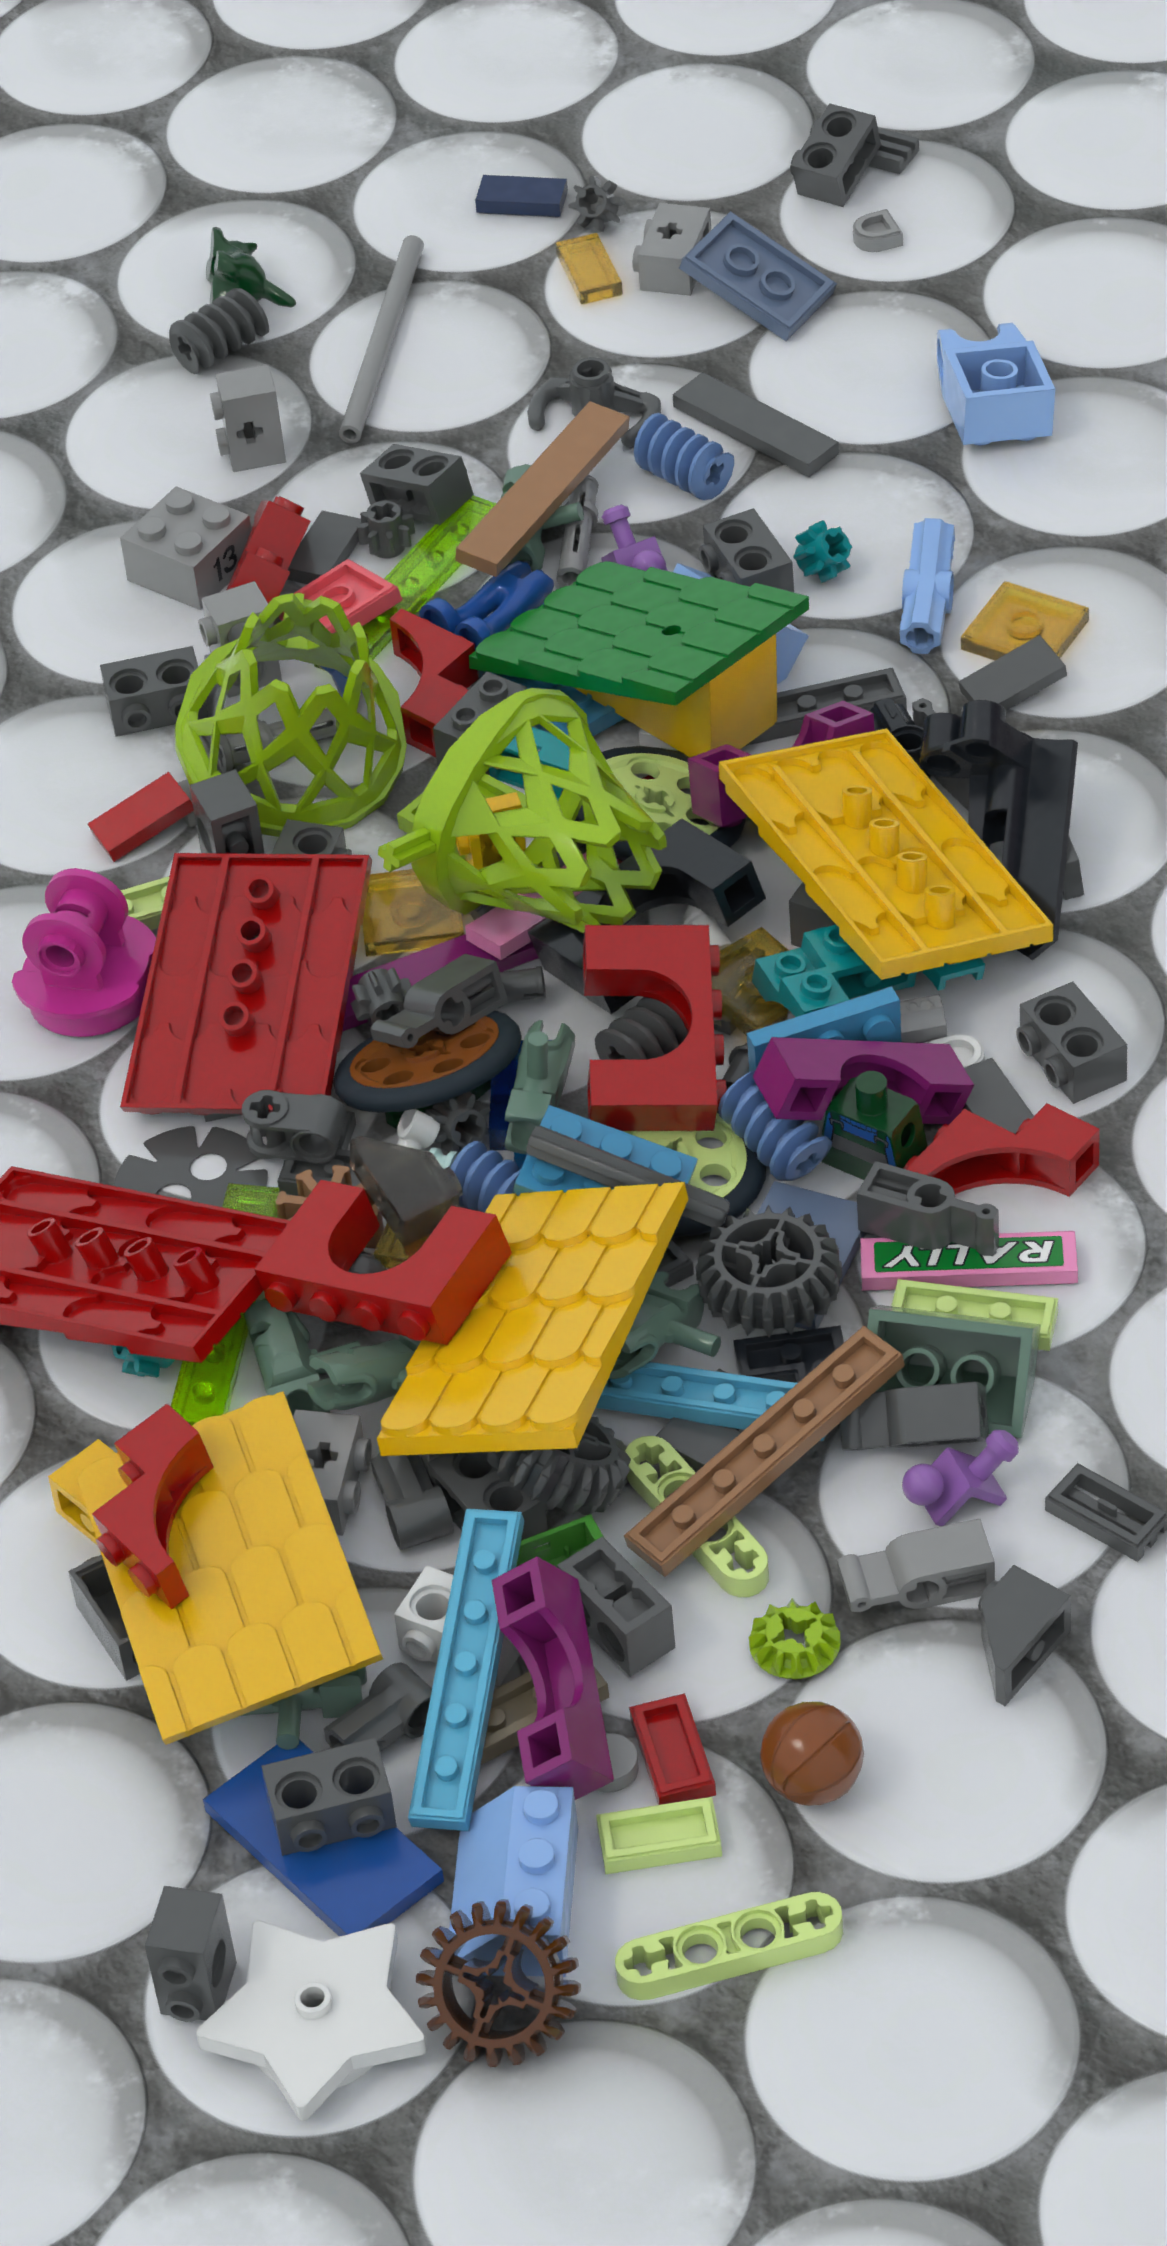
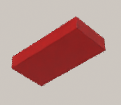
M167 772L87 825L113 862L193 812L194 809L190 798L173 776Z
M685 1693L629 1707L630 1720L658 1805L716 1796L715 1781Z

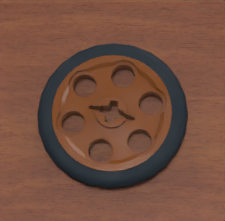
M495 1010L453 1035L431 1030L418 1038L416 1045L411 1048H402L375 1041L373 1037H370L350 1051L339 1063L333 1082L335 1093L352 1108L377 1113L407 1111L450 1100L491 1080L516 1057L521 1044L520 1028L507 1014Z

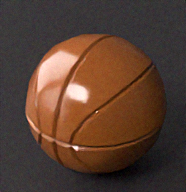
M801 1702L789 1706L778 1713L767 1727L760 1751L764 1775L774 1790L786 1799L806 1806L823 1805L845 1795L855 1784L861 1771L864 1757L863 1741L855 1723L847 1714L824 1702Z

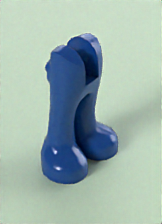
M517 560L506 566L497 577H491L462 606L454 609L446 600L438 597L421 607L419 617L425 618L456 635L463 636L468 641L474 643L476 651L478 644L485 638L511 627V622L518 615L544 604L545 598L553 591L554 582L542 570L531 572L528 563Z

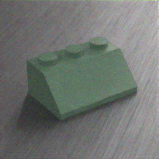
M885 1305L869 1308L867 1328L903 1355L905 1366L876 1392L905 1387L979 1382L986 1386L989 1434L993 1430H1005L1015 1438H1022L1035 1380L1041 1324Z

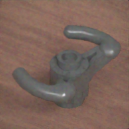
M589 357L581 359L574 364L569 374V379L566 377H553L539 387L531 398L527 411L529 426L533 430H540L544 427L545 408L548 402L553 399H561L571 403L572 414L575 417L589 401L617 412L643 414L642 418L621 437L622 444L625 447L631 448L634 446L638 431L645 420L652 414L661 413V401L651 393L639 392L615 383L611 367L608 366L607 362L600 358Z

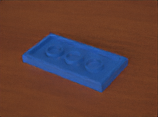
M300 1739L299 1745L290 1750L282 1749L275 1745L203 1799L205 1811L339 1937L391 1923L444 1882L443 1870L398 1828L380 1831L378 1834L370 1837H356L324 1845L310 1852L300 1851L282 1856L267 1799L261 1766L314 1753Z

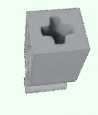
M981 1519L907 1533L892 1540L885 1551L860 1556L848 1554L837 1559L838 1571L851 1612H864L872 1606L900 1601L907 1608L920 1609L980 1597L987 1585L995 1580V1561Z

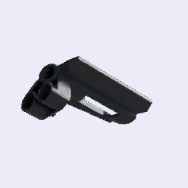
M974 700L964 704L961 717L952 713L939 712L925 718L919 759L920 769L936 777L969 779L968 825L989 849L991 844L1004 841L1002 865L1053 924V942L1035 946L1030 944V947L1017 949V951L1033 960L1058 940L1078 742L1074 739L1033 738L1006 723V709L1002 705L988 700Z

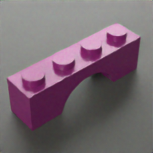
M840 701L805 714L800 733L792 747L875 731L874 714L846 701ZM725 744L688 758L693 814L713 822L715 826L725 828L737 826L742 823V819L748 817L725 792V784L719 779V761L749 756L751 754Z
M771 1037L753 1075L755 1083L775 1118L790 1120H822L832 1097L837 1096L851 1078L858 1077V1075L866 1071L882 1073L887 1079L888 1089L914 1099L919 1105L923 1124H950L961 1113L974 1087V1083L951 1045L933 1043Z
M535 1557L492 1580L500 1631L512 1642L523 1658L533 1680L537 1697V1714L534 1723L517 1731L525 1783L530 1786L573 1787L574 1797L577 1800L613 1782V1771L579 1581L577 1578L545 1560Z

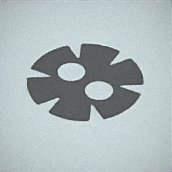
M188 1126L172 1129L146 1140L143 1144L157 1162L128 1155L120 1166L114 1182L116 1187L156 1194L167 1185L179 1184L190 1190V1201L228 1208L225 1205L227 1202L253 1210L265 1192L268 1171L266 1169L237 1171V1169L260 1159L250 1152L247 1139L238 1133L219 1127H212L202 1145L198 1148L195 1127ZM204 1154L220 1155L227 1163L225 1172L212 1180L196 1178L192 1175L190 1166L197 1157Z

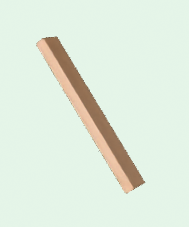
M589 401L456 547L455 561L497 577L627 432L630 416Z
M861 1327L624 1535L627 1547L666 1577L905 1366L903 1355L867 1327Z

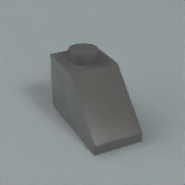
M1013 1565L999 1582L994 1580L987 1585L978 1604V1608L981 1611V1637L996 1702L1003 1706L1010 1702L1071 1631V1595L1016 1565Z

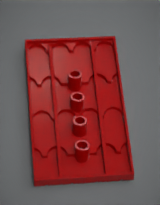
M174 853L120 1105L124 1112H139L150 1115L161 1113L242 1115V1104L245 1099L252 1093L260 1090L331 1096L337 1052L340 1051L350 979L354 972L360 926L363 925L372 867L370 855ZM259 934L257 938L251 940L255 935ZM269 1104L268 1107L270 1113L273 1112V1107Z
M11 1166L0 1178V1325L60 1332L69 1340L127 1347L131 1354L202 1363L213 1351V1346L218 1345L241 1318L240 1314L245 1313L264 1291L254 1269L290 1220Z

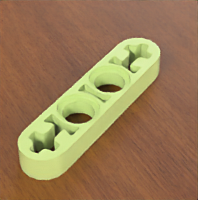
M643 1436L628 1444L625 1450L631 1458L628 1466L630 1471L626 1478L652 1510L696 1473L671 1444L660 1437ZM659 1463L661 1475L659 1480L657 1471L652 1467V1465ZM734 1516L722 1527L727 1533L721 1539L704 1542L692 1555L728 1594L736 1597H751L764 1590L769 1582L768 1555L759 1542ZM733 1552L735 1553V1560L742 1568L734 1570L731 1555ZM753 1567V1571H750L748 1573L745 1571Z
M810 1892L633 1939L625 1943L616 1954L617 1984L622 1993L629 1998L640 2001L651 2000L825 1953L834 1949L841 1941L843 1935L841 1906L829 1894ZM818 1917L821 1923H825V1927L814 1929L812 1923L807 1922V1919ZM784 1923H789L790 1933H793V1937L785 1938ZM759 1928L768 1930L775 1936L769 1945L762 1948L749 1947L742 1941L743 1936L748 1931ZM696 1944L710 1945L717 1951L716 1956L711 1961L700 1964L689 1961L685 1958L684 1954L690 1947ZM674 1953L675 1969H669V1960L666 1959V1955ZM645 1963L646 1967L651 1970V1973L640 1976L639 1971L634 1969V1965Z

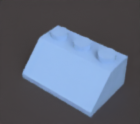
M514 1786L472 1813L469 1831L459 1832L451 1914L461 1910L473 1923L472 1905L476 1902L484 1901L491 1918H494L496 1903L501 1899H507L511 1907L510 1919L515 1920L519 1909L523 1905L528 1904L533 1907V1915L529 1922L530 1926L535 1928L547 1916L554 1921L552 1928L544 1935L550 1943L562 1935H566L569 1938L578 1838V1822L573 1787ZM450 1921L449 1930L455 1933ZM488 1934L472 1938L462 1947L458 1956L469 1961L472 1958L491 1961L495 1958L498 1949L503 1946L506 1936ZM523 1944L522 1949L524 1951L521 1958L523 1973L525 1976H544L537 1958ZM568 1945L557 1952L560 1961L567 1958ZM506 1963L500 1966L499 1970L492 1975L504 1976L505 1972H503Z

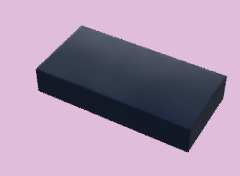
M483 175L475 199L476 213L560 217L568 192L567 179Z

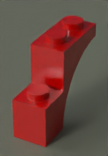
M281 496L275 497L273 502L269 500L261 501L254 516V523L246 546L226 590L255 581L267 603L280 595L290 574L288 568L311 522L301 516L304 510L302 506Z
M401 608L389 618L394 655L410 664L421 677L413 694L401 706L406 743L436 758L433 727L469 691L467 688L478 680L477 670L469 669V655L475 652L474 643L468 641L463 636L447 631L431 623L429 620L418 617Z
M1048 1103L1032 1119L1027 1118L1024 1120L1016 1134L964 1109L950 1124H944L937 1131L933 1142L919 1156H913L907 1162L904 1169L941 1179L953 1188L955 1194L993 1184H1026L1047 1188L1070 1197L1099 1166L1100 1129Z
M165 1404L114 1443L123 1463L118 1468V1472L128 1487L94 1511L92 1516L101 1533V1536L96 1539V1543L109 1562L115 1567L123 1562L129 1568L128 1574L146 1597L149 1598L155 1593L170 1609H173L189 1596L176 1564L169 1556V1537L173 1520L181 1503L193 1486L214 1466L199 1432L170 1405Z

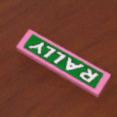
M1075 1231L999 1233V1247L993 1256L981 1255L974 1248L953 1242L941 1249L929 1250L887 1238H860L862 1291L895 1290L898 1279L961 1287L1078 1283Z

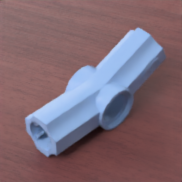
M925 518L919 523H914L910 567L905 569L900 644L906 645L915 654H929L934 647L941 646L945 615L950 614L952 610L954 574L951 571L955 529L954 525L948 524L942 519Z

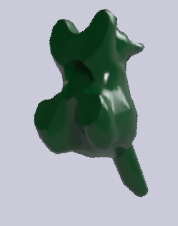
M212 228L210 257L206 265V279L212 282L210 304L216 298L226 296V293L234 288L245 290L257 302L264 298L278 306L291 308L296 305V301L292 296L266 279L261 265L251 256L257 250L256 243L228 241L220 228Z

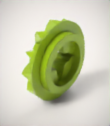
M793 1598L785 1607L777 1608L769 1604L767 1612L763 1617L753 1619L752 1631L749 1636V1648L755 1662L764 1671L785 1679H802L822 1672L836 1659L841 1645L840 1631L836 1626L833 1613L824 1614L820 1611L815 1601L808 1606H799ZM784 1629L792 1630L795 1634H802L804 1632L806 1648L801 1642L797 1643L793 1638L785 1640Z

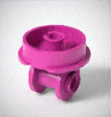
M78 868L65 869L58 872L52 877L45 891V903L50 913L34 917L23 933L22 945L27 958L22 970L14 973L12 985L19 1000L30 1009L34 1019L44 1028L57 1034L73 1037L105 1034L129 1024L140 1016L156 937L144 923L128 916V904L125 896L106 877L90 870Z

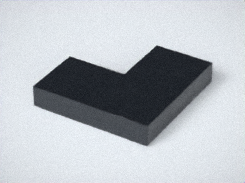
M841 1325L795 1331L791 1335L789 1333L774 1334L770 1338L766 1335L733 1340L738 1375L799 1383L844 1343Z

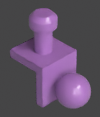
M621 504L604 511L602 515L604 525H610L618 549L602 557V562L610 561L645 571L649 567L668 571L655 536L636 543L627 520L631 516L627 506Z
M993 1430L986 1438L987 1446L977 1457L947 1447L931 1465L917 1464L907 1470L902 1480L903 1493L913 1504L925 1506L933 1522L938 1526H944L971 1497L1001 1506L1007 1500V1497L992 1473L1003 1461L1011 1462L1019 1453L1018 1442L1005 1430Z

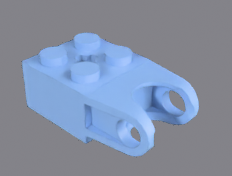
M1013 323L999 324L997 327L998 336L987 341L964 339L952 329L938 330L937 367L942 397L963 445L974 444L981 446L997 441L1016 439L1029 441L1036 437L1052 436L1055 387L1034 341H1026Z

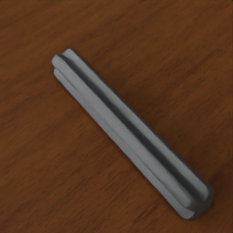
M536 1126L526 1147V1152L532 1157L613 1189L615 1186L658 1184L662 1186L663 1183L682 1182L543 1126ZM685 1183L689 1200L682 1216L709 1227H722L730 1209V1202L723 1197Z

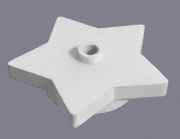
M257 1920L253 1922L247 1983L198 2027L196 2034L200 2049L258 2065L264 2074L276 2082L296 2116L301 2121L309 2119L335 2089L359 2079L374 2065L425 2054L427 2048L423 2032L390 1992L398 1944L395 1925L388 1923L321 1942Z

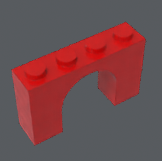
M585 925L582 952L584 996H642L656 999L668 1005L680 1016L688 1032L687 1037L676 1049L657 1058L589 1060L587 1081L588 1119L620 1131H714L719 1103L726 1092V1080L716 1079V1065L724 1064L723 1034H714V1021H721L722 993L721 989H712L711 976H719L720 951L719 945H710L709 925Z
M320 1179L254 1269L265 1292V1298L271 1307L282 1312L292 1311L319 1317L328 1322L338 1321L361 1326L369 1331L379 1330L402 1335L415 1341L425 1340L448 1345L512 1253L496 1214L451 1206L422 1247L409 1259L381 1272L369 1274L348 1272L350 1267L376 1233L380 1224L364 1188Z

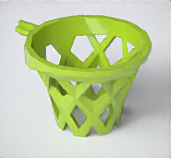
M290 593L274 597L259 616L252 612L239 638L216 648L190 676L174 732L175 751L189 785L221 774L217 770L220 735L243 734L251 764L239 771L238 774L245 785L257 779L265 799L252 793L250 794L257 804L261 833L274 837L280 836L287 819L342 827L343 829L351 828L382 806L387 800L403 771L407 747L399 694L378 663L369 658L367 638L360 622L351 627L340 603L324 596H320L314 601L304 599L303 593H295V595ZM284 611L283 620L269 628L274 620ZM327 615L336 632L331 633L319 619ZM295 659L335 669L347 677L343 696L341 697L330 684L317 686L299 709L287 683L275 679L259 691L257 662ZM240 673V701L224 708L227 693ZM217 683L222 689L215 715L198 720L201 706ZM361 690L367 704L368 720L357 712ZM374 701L381 710L387 726V736L376 731ZM275 703L286 729L263 749L257 722L258 717L262 711ZM327 707L336 718V733L325 755L311 734L310 729ZM199 736H211L209 758ZM347 743L366 747L363 783L353 790L334 771ZM374 750L383 752L372 772ZM295 756L315 777L297 804L280 803L269 771ZM324 785L338 796L312 803Z
M529 688L512 694L481 714L448 749L423 792L414 816L412 832L379 846L378 855L384 859L383 867L389 872L411 863L412 869L425 892L451 910L466 915L483 904L546 917L584 933L585 925H601L600 923L623 925L636 913L625 888L654 889L662 869L651 848L662 850L667 847L665 833L614 776L589 730L587 714L568 695L560 690ZM551 722L567 723L568 735ZM540 724L570 747L569 771L541 764L532 731L533 726ZM516 736L519 758L501 755ZM490 767L520 773L523 777L527 807L493 813L477 783ZM552 785L563 788L559 800L556 798ZM581 806H583L585 820L575 821ZM488 834L503 860L478 870L454 852L456 837ZM513 837L534 839L523 852ZM628 841L641 871L620 870L613 849V845L616 842ZM575 842L586 844V860ZM557 852L567 868L560 867ZM606 890L612 906L579 903L573 892ZM518 893H539L543 898H531L518 895Z

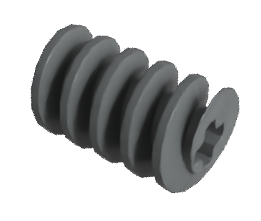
M234 288L226 293V296L216 298L212 301V304L202 306L198 312L188 314L184 320L174 322L169 330V341L172 351L181 365L189 372L198 374L199 364L209 368L214 364V357L223 360L228 356V349L232 352H237L242 348V342L250 344L255 341L256 334L263 337L269 333V323L263 308L257 300L245 290Z
M643 997L636 1006L625 1011L621 1018L611 1022L608 1029L597 1033L595 1049L600 1060L652 1059L668 1054L676 1049L687 1037L688 1032L684 1022L672 1008L656 999Z

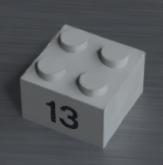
M177 486L174 487L120 537L127 581L201 610L203 608L201 598L219 593L230 583L251 532L249 515Z

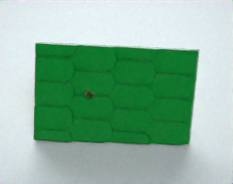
M604 561L583 570L573 584L550 593L545 598L544 604L540 607L518 615L511 622V627L505 631L485 638L478 644L476 651L469 655V669L569 686L586 696L589 693L596 702L603 706H611L615 709L616 714L688 757L696 756L725 744L742 749L777 722L776 633L809 610V596L759 583H754L749 587L714 577L697 579L654 567H649L645 571Z

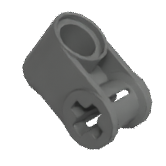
M260 1090L252 1093L242 1104L243 1118L250 1125V1131L247 1134L248 1148L256 1157L263 1159L297 1160L312 1164L330 1162L336 1155L347 1115L345 1106L339 1100L323 1094L303 1095L281 1093L273 1090ZM269 1104L273 1107V1112L270 1113L268 1107ZM262 1137L267 1138V1145L263 1143Z

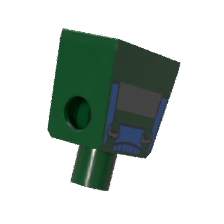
M866 1071L858 1075V1077L851 1078L826 1110L822 1136H827L832 1141V1147L821 1162L862 1180H865L875 1161L904 1169L907 1162L913 1156H919L928 1147L919 1105L914 1099L888 1089L887 1079L880 1072Z

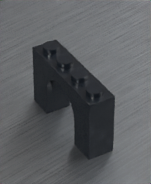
M681 818L664 831L667 847L662 850L651 848L662 869L654 889L625 888L636 913L623 925H626L641 913L658 906L687 904L701 909L709 916L729 927L764 901L766 896L751 860ZM631 855L619 864L620 870L641 871L634 855ZM606 890L583 891L576 896L579 903L612 906ZM546 918L528 932L544 970L584 996L582 953L584 933ZM636 996L584 997L612 1015Z

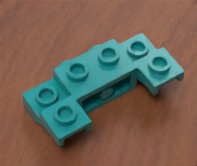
M832 925L804 932L801 948L755 959L752 983L765 1002H778L786 1007L795 1017L891 986L894 991L914 987L917 972L906 975L901 973V976L881 980L841 938L839 927ZM981 958L950 965L944 963V966L921 972L926 975L939 991L945 989L946 980L971 974L976 981L983 979L986 964Z

